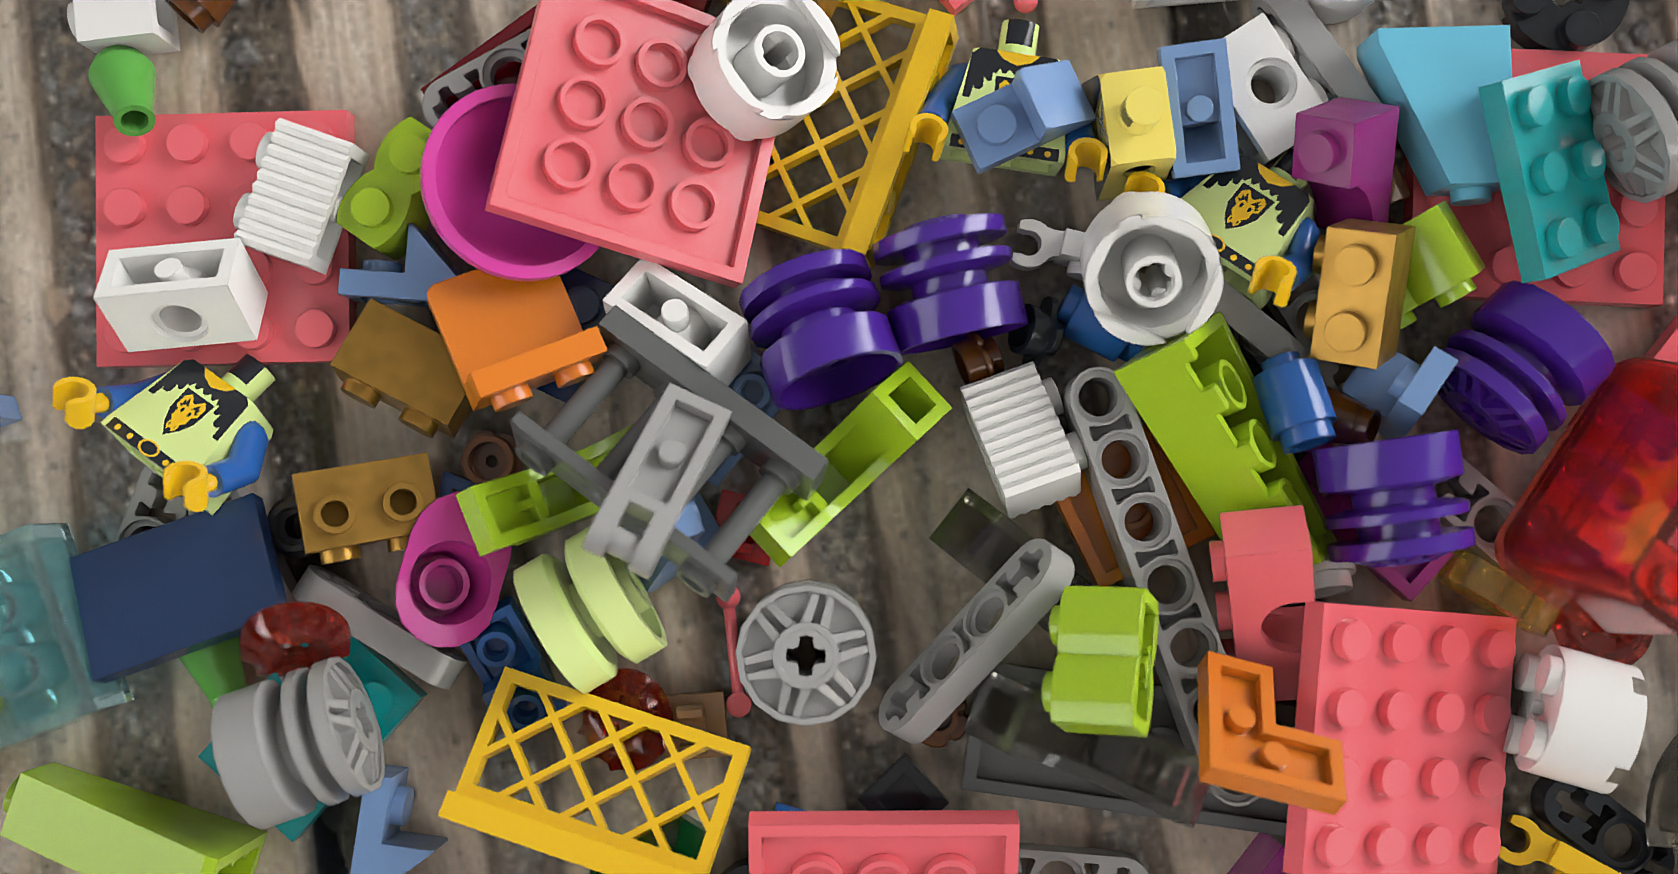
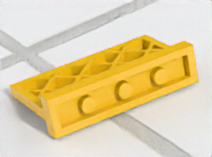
M840 0L837 7L850 10L857 24V27L838 36L840 50L864 39L876 65L844 81L841 80L839 75L834 91L818 107L820 108L842 97L854 124L821 140L810 115H808L803 120L814 144L784 159H781L775 144H773L771 156L774 164L768 167L765 182L780 175L793 202L769 214L759 211L756 226L827 250L852 249L863 253L868 266L874 269L875 261L872 245L886 238L921 143L912 144L909 153L903 150L910 121L919 114L927 94L931 92L934 85L947 72L959 40L954 15L929 8L928 14H923L880 0ZM860 14L874 18L864 23ZM891 24L913 29L907 49L882 61L870 35ZM899 68L893 84L888 73ZM882 76L890 93L884 109L860 120L848 93ZM878 126L871 143L866 131ZM860 135L868 150L864 166L839 179L827 151ZM820 155L833 182L799 198L787 171ZM857 184L850 201L845 189ZM838 193L847 211L838 236L814 229L805 209ZM798 213L803 225L786 219Z
M505 666L455 792L447 790L438 816L603 874H709L752 749L750 746L588 693L583 694L579 690ZM518 686L539 693L548 716L515 732L507 715V710ZM551 698L570 703V705L557 711ZM586 709L599 713L609 736L575 753L562 722ZM612 718L632 725L617 731ZM500 727H502L505 738L495 742ZM553 727L567 758L533 774L520 743ZM647 729L661 733L671 757L637 774L623 745V741ZM673 738L694 745L679 752ZM614 746L628 779L594 796L580 763ZM511 748L523 780L500 792L478 786L487 760ZM708 749L731 756L732 759L724 782L699 795L684 762ZM676 766L691 799L656 817L642 783ZM571 768L585 801L560 814L548 810L538 785ZM633 788L648 822L622 835L610 831L599 805ZM528 790L534 805L513 797ZM718 797L710 819L704 804ZM696 809L706 830L697 860L672 852L661 826ZM590 811L596 826L574 818ZM652 831L659 847L636 839Z

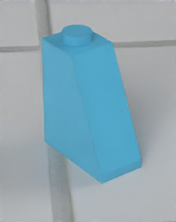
M1510 25L1378 28L1357 47V61L1371 89L1381 103L1400 106L1396 138L1425 195L1450 196V205L1471 206L1491 202L1492 194L1501 190L1478 87L1512 78Z

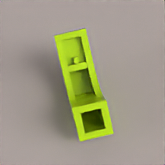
M907 361L874 389L831 433L813 448L826 457L829 462L822 483L806 502L794 492L790 495L782 493L750 533V536L780 568L948 413L952 407L920 372Z
M633 424L575 453L596 468ZM531 468L471 486L456 494L480 557L513 545H521L595 517L600 510L597 505L550 471L544 477Z

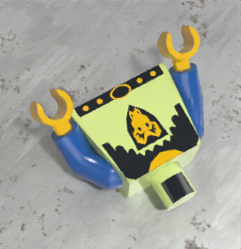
M1023 19L1004 20L1001 26L998 50L981 47L974 48L969 63L961 62L952 65L934 85L931 92L927 94L919 114L910 121L903 150L909 153L912 144L922 142L930 145L934 150L931 161L937 162L939 159L972 164L952 122L951 113L961 106L1011 84L1016 71L1019 69L1060 61L1054 58L1035 56L1039 25ZM1092 122L995 168L1055 177L1063 166L1065 155H1067L1064 176L1066 181L1075 182L1077 168L1087 167L1096 173V181L1101 182L1104 177L1108 150L1101 141L1096 139Z
M1294 149L1285 151L1270 169L1245 154H1239L1240 170L1167 180H1161L1156 175L1144 171L1133 172L1129 175L1122 193L1129 191L1138 193H1166L1184 200L1199 212L1205 220L1219 252L1223 279L1259 309L1262 310L1274 292L1276 293L1274 304L1279 307L1286 306L1291 291L1314 275L1313 255L1320 236V230L1313 221L1314 200L1303 190L1308 182L1292 178Z
M248 354L241 358L222 378H219L196 360L191 359L182 361L170 371L135 383L100 386L97 389L91 381L82 377L62 378L53 385L52 407L56 410H64V421L75 429H85L91 426L95 420V413H98L100 417L104 418L101 423L131 455L163 478L165 499L173 500L183 495L184 507L193 512L206 510L213 515L232 491L253 484L259 479L268 442L272 438L273 428L253 402L275 381V378L266 367Z

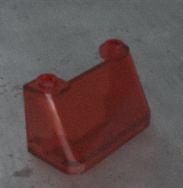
M1632 357L1616 362L1611 375L1579 406L1499 529L1494 542L1495 556L1499 566L1511 578L1589 632L1678 635V549L1668 543L1678 528V361Z

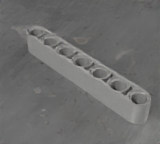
M1105 367L1089 368L1070 379L1063 388L1061 395L1064 408L1063 415L1069 431H1075L1083 445L1088 461V468L1084 469V473L1126 587L1146 588L1148 590L1147 581L1149 575L1154 569L1162 565L1171 569L1175 576L1176 584L1173 593L1167 599L1158 601L1159 626L1154 665L1193 773L1199 782L1198 724L1193 714L1194 703L1198 699V664L1207 651L1226 654L1136 408L1114 375V370ZM1085 382L1098 383L1108 393V409L1102 416L1090 415L1080 405L1079 392ZM1111 442L1123 445L1131 457L1130 469L1120 479L1110 476L1102 466L1101 457L1103 450ZM1136 503L1147 507L1153 517L1152 530L1141 540L1132 538L1126 531L1124 524L1126 512ZM1190 628L1197 637L1198 646L1196 653L1186 662L1177 663L1171 655V640L1180 630ZM1199 782L1202 787L1225 804L1236 807L1244 806L1259 799V796Z

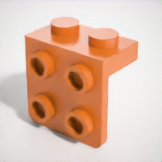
M475 269L435 283L428 290V305L473 412L493 405L495 412L513 408L532 399V389L554 381L559 389L579 383L594 373L593 367L607 352L598 326L583 331L560 276L538 281H515L503 279Z

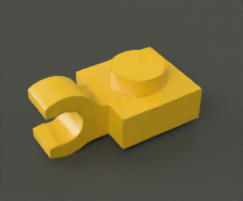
M1509 814L1506 821L1524 831L1526 844L1519 851H1509L1506 847L1501 846L1498 858L1517 866L1541 861L1555 869L1553 874H1621L1564 842L1547 835L1532 820L1517 814Z

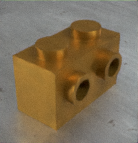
M1348 218L1328 226L1326 235L1321 234L1319 236L1313 255V272L1321 275L1318 299H1313L1309 303L1304 321V335L1306 338L1312 339L1309 358L1378 369L1396 355L1416 226Z
M370 298L330 363L337 376L344 382L340 390L368 407L376 408L379 401H382L401 411L402 413L398 420L424 436L433 438L438 430L454 439L472 407L441 334Z
M428 452L292 474L305 555L320 553L321 565L361 558L360 545L387 541L388 552L405 550L410 532L418 516L436 499Z

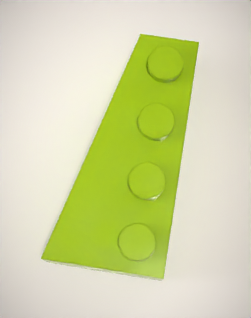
M1221 310L1212 314L1200 328L1188 334L1185 331L1165 339L1166 343L1148 345L1113 372L1221 540L1220 513L1303 505L1312 548L1313 565L1323 562L1328 554L1327 545L1335 542L1336 538L1331 529H1324L1323 519L1325 516L1294 455L1284 454L1280 441H1273L1271 439L1252 383L1254 376Z

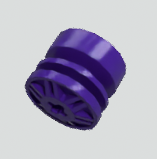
M981 213L973 215L951 214L935 217L910 225L903 231L883 238L872 245L875 265H904L880 276L881 290H911L912 300L906 301L887 312V317L901 355H912L950 348L953 343L966 339L969 332L972 331L978 332L981 338L984 339L989 336L995 337L1017 330L1029 323L1019 282L1012 280L988 281L987 272L1002 266L1012 259L1011 247L1005 245L980 247L1006 234L1007 228L1004 215Z
M829 249L802 255L771 268L756 277L742 290L738 302L743 317L747 320L748 324H751L748 330L751 340L756 347L767 349L763 353L759 364L772 402L777 408L792 411L813 409L837 403L882 383L899 369L902 364L903 358L887 316L875 312L881 298L875 283L871 282L872 274L863 253L852 249Z
M1512 280L1501 284L1473 313L1471 320L1473 330L1463 329L1454 332L1448 339L1447 348L1440 349L1459 361L1437 393L1464 422L1487 439L1507 450L1522 455L1534 454L1545 443L1549 435L1548 431H1556L1564 423L1567 417L1564 405L1568 407L1582 405L1611 375L1616 365L1611 349L1602 336L1578 311L1557 296L1533 284Z
M1458 430L1312 450L1318 493L1350 495L1352 502L1351 509L1340 511L1324 518V529L1356 528L1357 538L1328 544L1329 562L1356 563L1369 567L1410 565L1437 560L1439 557L1452 551L1476 544L1474 526L1441 527L1440 517L1469 512L1471 510L1470 500L1436 497L1434 484L1456 478L1465 473Z

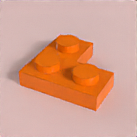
M1207 651L1198 664L1199 782L1336 815L1347 803L1342 741L1276 724L1273 667Z

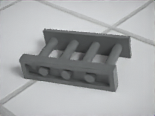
M615 305L598 323L599 331L607 348V352L603 355L604 361L544 428L540 427L520 411L511 419L515 443L518 446L515 449V453L529 468L539 475L546 477L550 471L601 508L669 383L732 411L729 423L688 503L728 455L737 456L741 453L760 467L759 473L762 477L704 548L675 527L662 552L663 556L679 567L676 570V574L690 589L703 597H709L713 592L727 603L735 593L738 574L725 564L782 493L790 495L794 492L807 502L822 483L829 460ZM636 376L654 389L653 393L656 399L595 468L565 444L623 378L632 379ZM626 513L621 522L631 532L642 537L649 523Z

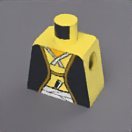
M1163 66L1099 74L1082 83L1081 86L1096 116V120L1093 122L1096 139L1101 141L1108 150L1103 181L1097 182L1096 173L1092 170L1096 201L1113 200L1122 194L1129 175L1133 173L1126 171L1134 167L1142 166V171L1152 173L1161 180H1166L1176 160V144L1166 73Z

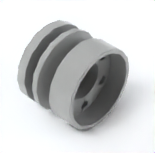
M1678 39L1652 51L1647 57L1634 58L1618 68H1612L1588 81L1592 92L1590 110L1593 120V133L1596 141L1601 144L1606 157L1605 179L1626 198L1645 204L1678 189Z
M813 579L784 583L765 595L741 626L735 653L740 681L754 704L776 720L801 726L831 722L855 707L871 684L877 658L871 624L858 601L835 584ZM801 636L813 637L814 647L826 652L825 657L815 658L813 668L811 669L800 668L799 658L789 656L788 649L798 647Z
M339 656L313 663L311 669L305 667L288 672L282 685L271 679L221 695L213 707L211 738L214 758L222 784L235 809L248 824L263 830L314 811L318 800L332 806L349 799L350 794L358 797L381 787L385 774V759L380 727L374 708L360 678L350 664Z

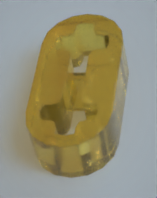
M1460 549L1452 551L1454 555L1435 575L1438 581L1494 615L1511 617L1517 620V628L1538 637L1545 638L1562 610L1556 602L1489 562Z

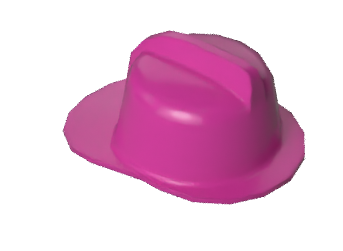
M454 492L435 499L420 513L410 532L396 581L395 606L401 623L416 639L433 647L460 646L474 640L489 626L497 608L500 591L511 557L512 546L480 557L456 497V494L460 492Z

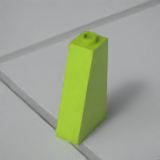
M56 762L21 772L20 776L13 781L3 801V811L7 814L0 832L1 837L80 874H254L268 834L266 830H261Z

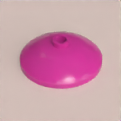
M516 84L489 86L476 90L454 103L442 115L430 133L424 147L420 167V187L426 212L437 233L447 246L467 263L483 272L515 281H538L560 276L581 265L600 246L485 211Z

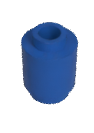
M1075 284L1070 286L1057 311V319L1064 322L1065 338L1111 362H1115L1118 358L1127 362L1142 350L1144 345L1124 341L1103 328L1090 307L1085 288H1080Z
M1291 351L1273 356L1262 362L1261 368L1263 372L1256 375L1252 379V383L1271 439L1273 441H1280L1283 453L1293 454L1307 451L1335 439L1336 434L1332 424L1337 421V416L1317 360L1314 358L1302 359L1298 351Z

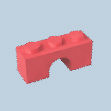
M1303 505L1220 513L1222 540L1210 541L1209 547L1213 582L1227 581L1228 591L1215 592L1219 631L1232 630L1233 634L1231 639H1220L1224 652L1227 656L1273 667L1274 701L1297 700L1305 606H1280L1290 603L1315 601L1312 548Z

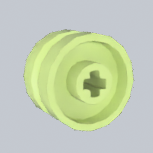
M590 526L565 540L564 554L566 565L558 558L545 553L513 571V582L520 603L532 628L560 672L574 688L583 694L590 692L617 675L618 660L616 651L627 660L637 664L668 645L666 633L644 585L637 574L628 570L630 563L609 553H606L601 558L583 550V543Z

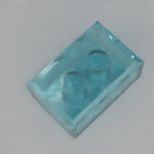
M68 523L27 524L0 535V751L19 746L134 700L126 677L106 684L92 681L69 558L79 555Z

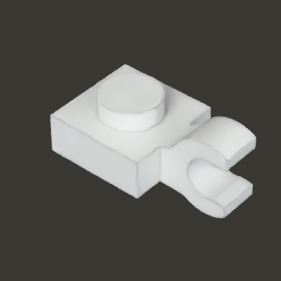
M1025 219L1019 222L1016 232L1034 237L1038 243V252L1031 256L1013 252V257L1009 262L1011 266L1022 271H1032L1041 267L1045 262L1053 260V264L1068 267L1066 275L1083 281L1080 253L1086 232L1068 228L1065 231H1059L1049 228L1042 222L1034 219Z

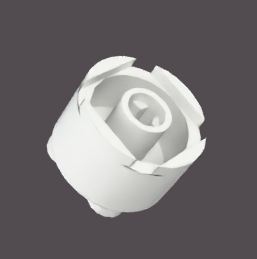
M732 0L699 37L693 55L688 62V75L693 82L696 94L704 109L718 124L729 130L735 138L742 141L771 138L785 133L830 97L838 80V76L836 78L835 76L837 70L836 58L840 55L839 38L828 16L812 0Z
M1124 192L1115 197L1111 204L1094 218L1084 235L1080 263L1086 297L1103 328L1117 338L1139 345L1151 346L1166 343L1165 339L1185 331L1188 334L1200 328L1217 307L1224 284L1219 252L1203 217L1184 200L1161 192ZM1152 262L1161 263L1162 266L1158 267L1151 264ZM1142 266L1148 267L1145 274L1138 271Z
M1554 644L1546 646L1538 655L1524 653L1517 665L1514 679L1515 688L1523 691L1517 716L1511 714L1503 752L1513 754L1516 766L1522 771L1602 794L1612 792L1619 784L1608 782L1607 779L1615 767L1630 770L1642 741L1647 716V696L1634 693L1632 679L1644 680L1642 672L1635 666Z

